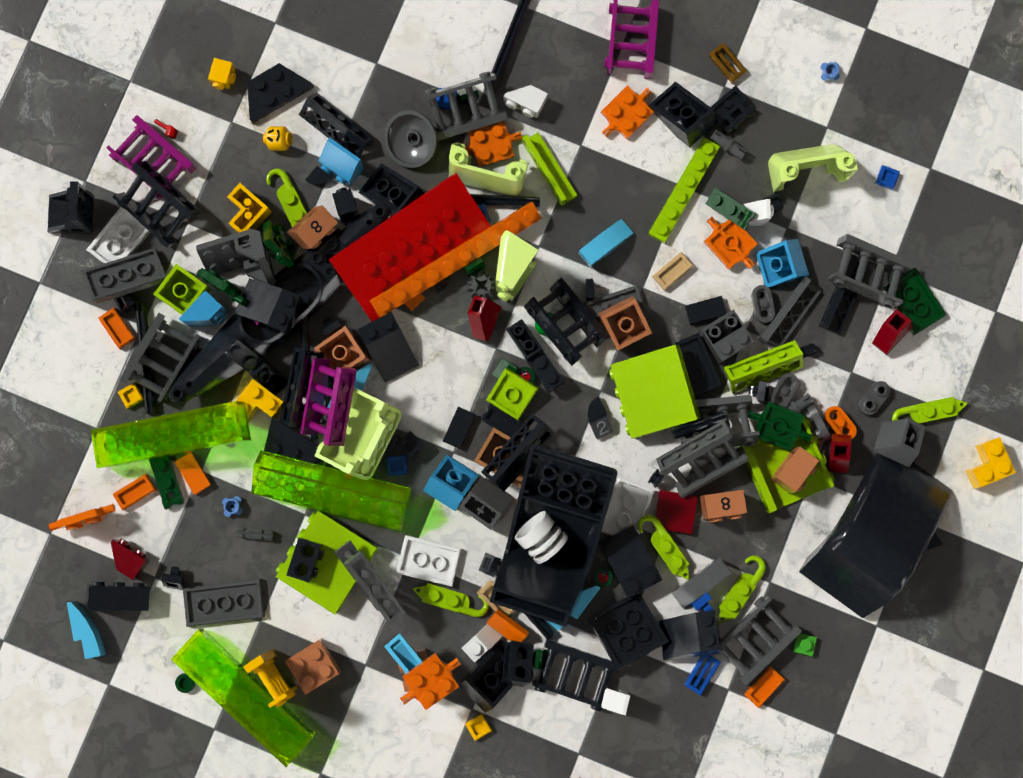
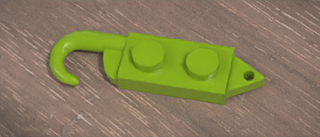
M273 169L267 175V184L271 185L272 176L279 175L284 184L277 190V197L293 227L307 212L288 174L282 169Z
M954 397L902 407L893 413L892 421L898 420L900 416L910 414L911 419L917 423L957 416L958 412L967 403L954 399Z
M653 515L641 517L637 524L639 532L643 533L642 525L644 522H652L656 531L651 536V543L673 575L677 574L689 580L688 565L690 564L660 520Z
M756 555L750 556L744 561L746 564L752 560L756 561L759 568L754 576L747 573L738 576L718 606L719 624L732 618L735 619L756 588L766 570L765 562L761 557Z
M430 583L413 588L424 603L472 617L484 616L489 609V605L483 599L484 606L482 609L469 608V598L466 594Z

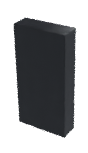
M722 296L685 306L690 325L727 314Z
M491 403L480 418L481 421L509 437H512L523 424Z
M458 406L443 442L461 449L476 414Z

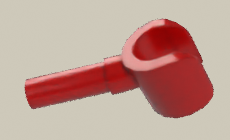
M155 119L154 123L166 130L165 136L176 139L177 129L172 125H166Z

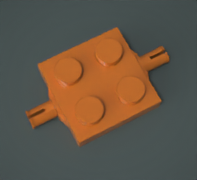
M627 85L600 112L609 123L602 131L605 137H608L615 130L627 139L654 113L644 101L652 94L651 90L648 92L649 88H646L639 95Z
M501 121L468 131L470 146L465 147V149L468 151V154L474 156L477 166L482 167L514 158L512 142L521 140L522 135L521 132L510 135L506 129L505 122Z
M713 216L706 221L714 230L704 240V243L728 270L741 261L749 269L755 265L748 255L758 244L746 230L729 219L720 225Z
M115 505L101 506L98 509L94 508L59 519L56 522L49 523V529L53 531L66 528V530L73 531L84 528L83 524L93 525L100 523L102 518L108 517V513L116 511Z
M435 652L404 674L402 678L409 686V692L400 697L403 704L405 705L415 698L427 710L457 689L459 685L453 678L452 670L461 665L460 661L456 657V659L446 664L441 661Z

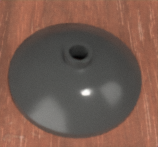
M406 110L399 112L386 125L384 132L386 150L390 157L401 166L408 168L420 167L431 160L437 149L436 129L430 119L418 111ZM414 135H417V141L414 139Z

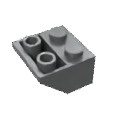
M734 309L701 329L707 346L718 364L755 342Z
M910 419L882 422L873 451L910 467L920 452L926 427Z
M481 476L459 508L491 530L513 498Z

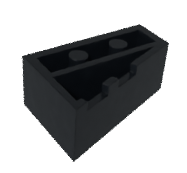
M274 418L271 419L263 456L321 470L324 464L323 460L315 456L318 445Z
M93 581V584H87L86 609L148 611L150 587L145 586V583L134 582L133 586H125V582H113V585H105V582Z

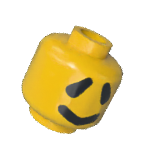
M270 126L266 133L263 134V142L271 151H286L292 145V133L287 127Z

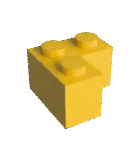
M241 183L227 196L240 209L228 223L237 233L249 229L256 230L272 213L262 201Z
M252 379L229 410L243 421L249 423L259 408L270 417L276 419L283 409L284 402Z
M1000 437L975 445L983 464L966 470L973 488H981L1016 473Z

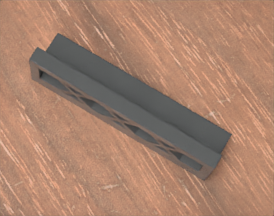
M804 276L758 339L770 349L776 348L775 345L768 341L773 334H779L780 342L777 347L783 345L821 291L810 284L811 280ZM807 287L814 292V295L811 299L803 300L802 293ZM801 303L802 312L792 315L791 308L793 305ZM790 318L791 327L787 330H781L780 323L783 319Z

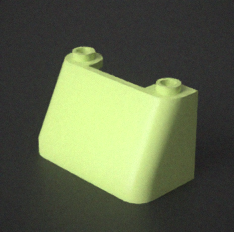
M456 142L451 145L449 176L457 173L463 184L508 196H517L521 193L530 161L520 159L519 162H511L507 165L505 174L471 166L472 156L465 149L466 144Z
M837 144L775 153L768 161L773 193L783 191L785 183L794 180L798 176L799 170L825 166L827 175H835L838 182L847 181L858 170L856 159L850 152Z
M507 230L504 231L500 239L496 291L500 299L505 302L508 300L512 302L537 265L532 259L538 253V249Z
M354 388L344 446H327L323 444V441L319 444L315 456L349 475L369 480L373 476L400 422L401 411Z

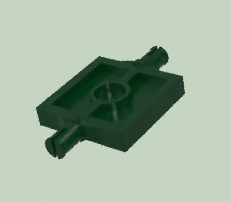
M268 220L263 224V245L266 250L272 251L275 254L277 263L285 264L290 268L295 265L294 244L285 236L284 227L281 224L275 226Z
M203 268L197 271L196 275L202 278L204 282L212 284L233 301L238 302L242 306L247 303V299L241 295L243 291L227 279L222 278L212 269L209 272Z
M768 401L765 410L761 414L749 411L748 418L758 421L756 432L759 431V439L791 451L794 442L798 438L808 442L811 439L812 434L801 431L805 414L772 401Z

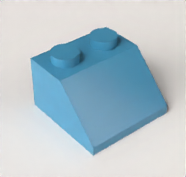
M330 137L328 138L318 160L321 165L320 169L328 175L330 173L335 175L336 180L342 185L348 184L352 186L364 170L361 159Z
M798 239L785 240L755 252L765 286L768 288L809 276Z
M204 291L183 313L179 320L189 327L217 326L227 319L229 311L208 292Z
M446 454L430 476L423 491L456 511L479 474Z

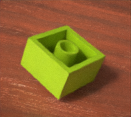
M176 264L153 295L183 315L204 291L210 293L212 289Z

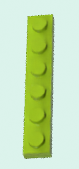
M703 137L649 231V236L663 244L666 242L717 153L719 145Z

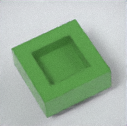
M800 633L794 640L792 651L813 656L817 637Z

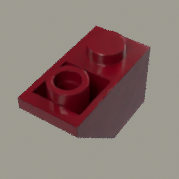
M473 297L467 312L473 338L486 342L489 341L502 306L484 297Z
M896 309L882 324L872 344L885 355H888L913 328L912 321Z
M832 434L828 471L848 473L852 435Z
M122 538L120 540L113 539L111 547L116 570L132 580H138L150 561L146 557L147 554L138 548L136 550L129 547L130 543Z

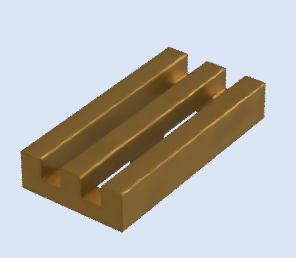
M724 43L708 54L709 58L731 84L747 72ZM721 49L733 62V64L738 68L740 72H737L731 65V63L724 57V55L720 52Z

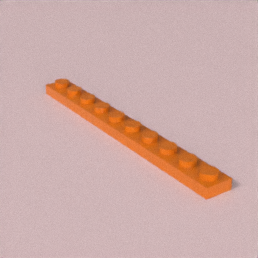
M530 202L370 300V303L378 316L382 317L500 245V239L505 230L516 235L541 220L542 217L534 203Z

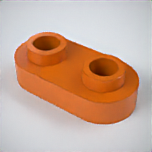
M838 406L826 409L824 420L833 432L845 435L842 430L847 428V435H852L853 439L856 436L857 429L846 413ZM831 413L836 414L835 420L831 419Z

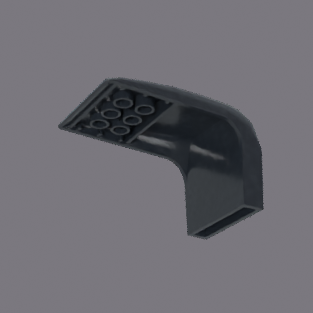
M537 444L531 445L507 545L490 598L491 603L565 627L567 626L583 592L593 563L618 475L616 469ZM545 511L554 520L552 528L559 526L562 529L561 532L564 531L568 538L555 555L547 561L537 564L533 559L534 557H531L528 553L531 547L524 549L516 541L515 536L528 520L536 514Z
M876 453L840 520L827 538L806 558L799 573L861 618L866 617L896 598L911 580L953 495L952 490L914 462H912L910 467H907Z

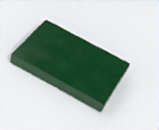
M916 267L900 277L895 297L903 300V304L896 306L895 309L912 321L913 328L910 332L914 336L945 317L946 313ZM890 283L882 288L884 292L887 294L890 287Z

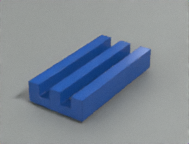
M710 655L700 656L683 685L701 696L721 662ZM708 658L693 685H690L704 659ZM713 661V667L711 668L710 672L708 673L707 677L705 678L704 682L698 690L696 688L697 685L699 684L700 680L702 679L703 675L708 669L710 663Z

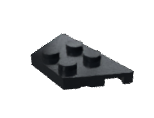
M280 63L247 82L251 123L254 124L314 88L313 84Z

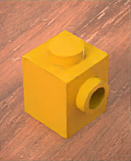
M217 58L213 59L208 77L212 87L219 90L224 88L230 89L231 84H234L236 73H234L236 68L232 62Z

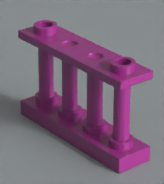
M614 0L613 3L609 4V14H612L609 54L604 59V68H607V75H611L612 67L639 69L641 72H644V78L651 79L654 68L659 0H652L647 8L617 5L618 0ZM617 13L645 15L646 18H649V23L645 24V26L616 23ZM615 31L644 33L647 36V42L639 44L614 41ZM613 49L642 51L643 54H646V58L642 62L614 60Z
M138 115L132 119L136 124L135 130L116 151L109 145L106 147L111 152L109 156L116 163L121 161L136 174L132 169L135 162H141L154 147L161 146L164 149L162 151L163 154L152 167L158 171L168 159L174 158L178 161L175 169L165 178L170 183L182 171L188 170L192 174L197 169L193 163ZM146 133L150 137L148 139L149 142L128 163L121 156L140 135ZM157 193L155 197L159 200L162 196Z
M313 358L300 434L318 435L319 432L325 435L323 444L327 446H344L357 369L337 367L335 370L330 368L331 359ZM328 376L335 378L333 389L326 387ZM325 395L331 397L330 408L323 406ZM322 414L328 416L326 427L320 425Z

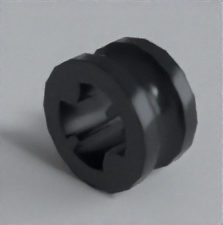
M658 468L648 480V483H653L655 488L664 477Z

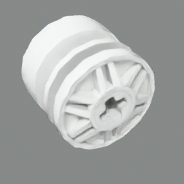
M545 511L536 514L528 520L515 536L516 541L524 549L531 547L528 553L531 557H534L533 559L537 564H541L555 555L568 538L564 531L561 532L562 529L559 526L552 528L554 520Z

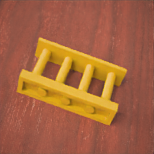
M273 649L259 655L243 666L247 674L251 671L258 674L274 699L268 706L271 708L275 705L278 708L296 695L294 691L298 689V686L295 685L293 688H289L274 665L275 661L273 658L277 654Z

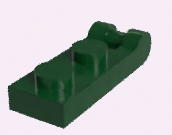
M718 188L713 189L705 203L744 230L748 229L751 218L754 219L757 214Z
M169 453L153 457L154 459L150 458L149 462L164 509H170L176 504H184V498ZM174 492L175 497L169 499L168 493Z

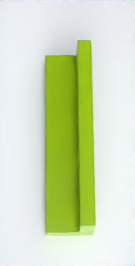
M539 132L531 137L528 135L522 137L523 146L560 206L576 198L575 190Z
M794 340L724 367V372L730 381L732 394L749 389V386H757L759 381L767 382L786 373L804 368L803 353Z

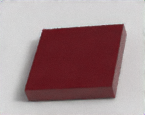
M659 490L655 516L668 531L692 534L698 496L687 495L681 498L679 493Z

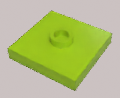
M506 367L486 401L519 420L539 387Z

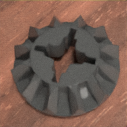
M477 271L471 275L467 281L468 294L472 298L474 296L487 299L492 298L496 293V280L493 275L486 271ZM487 280L485 284L486 290L480 289L476 292L478 288L477 281L483 283Z

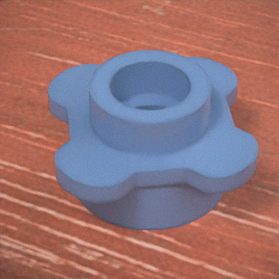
M836 62L822 63L820 67L822 69L821 79L823 81L828 79L837 81L840 78L838 74L839 64Z
M235 496L232 499H223L222 504L224 505V515L226 517H230L233 514H242L243 509L240 506V497Z

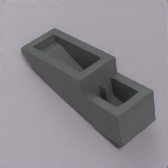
M717 557L671 594L684 609L724 580L731 572L723 561Z

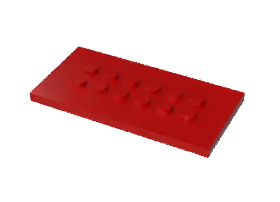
M454 173L328 260L371 322L380 317L370 303L371 299L491 226L457 173Z

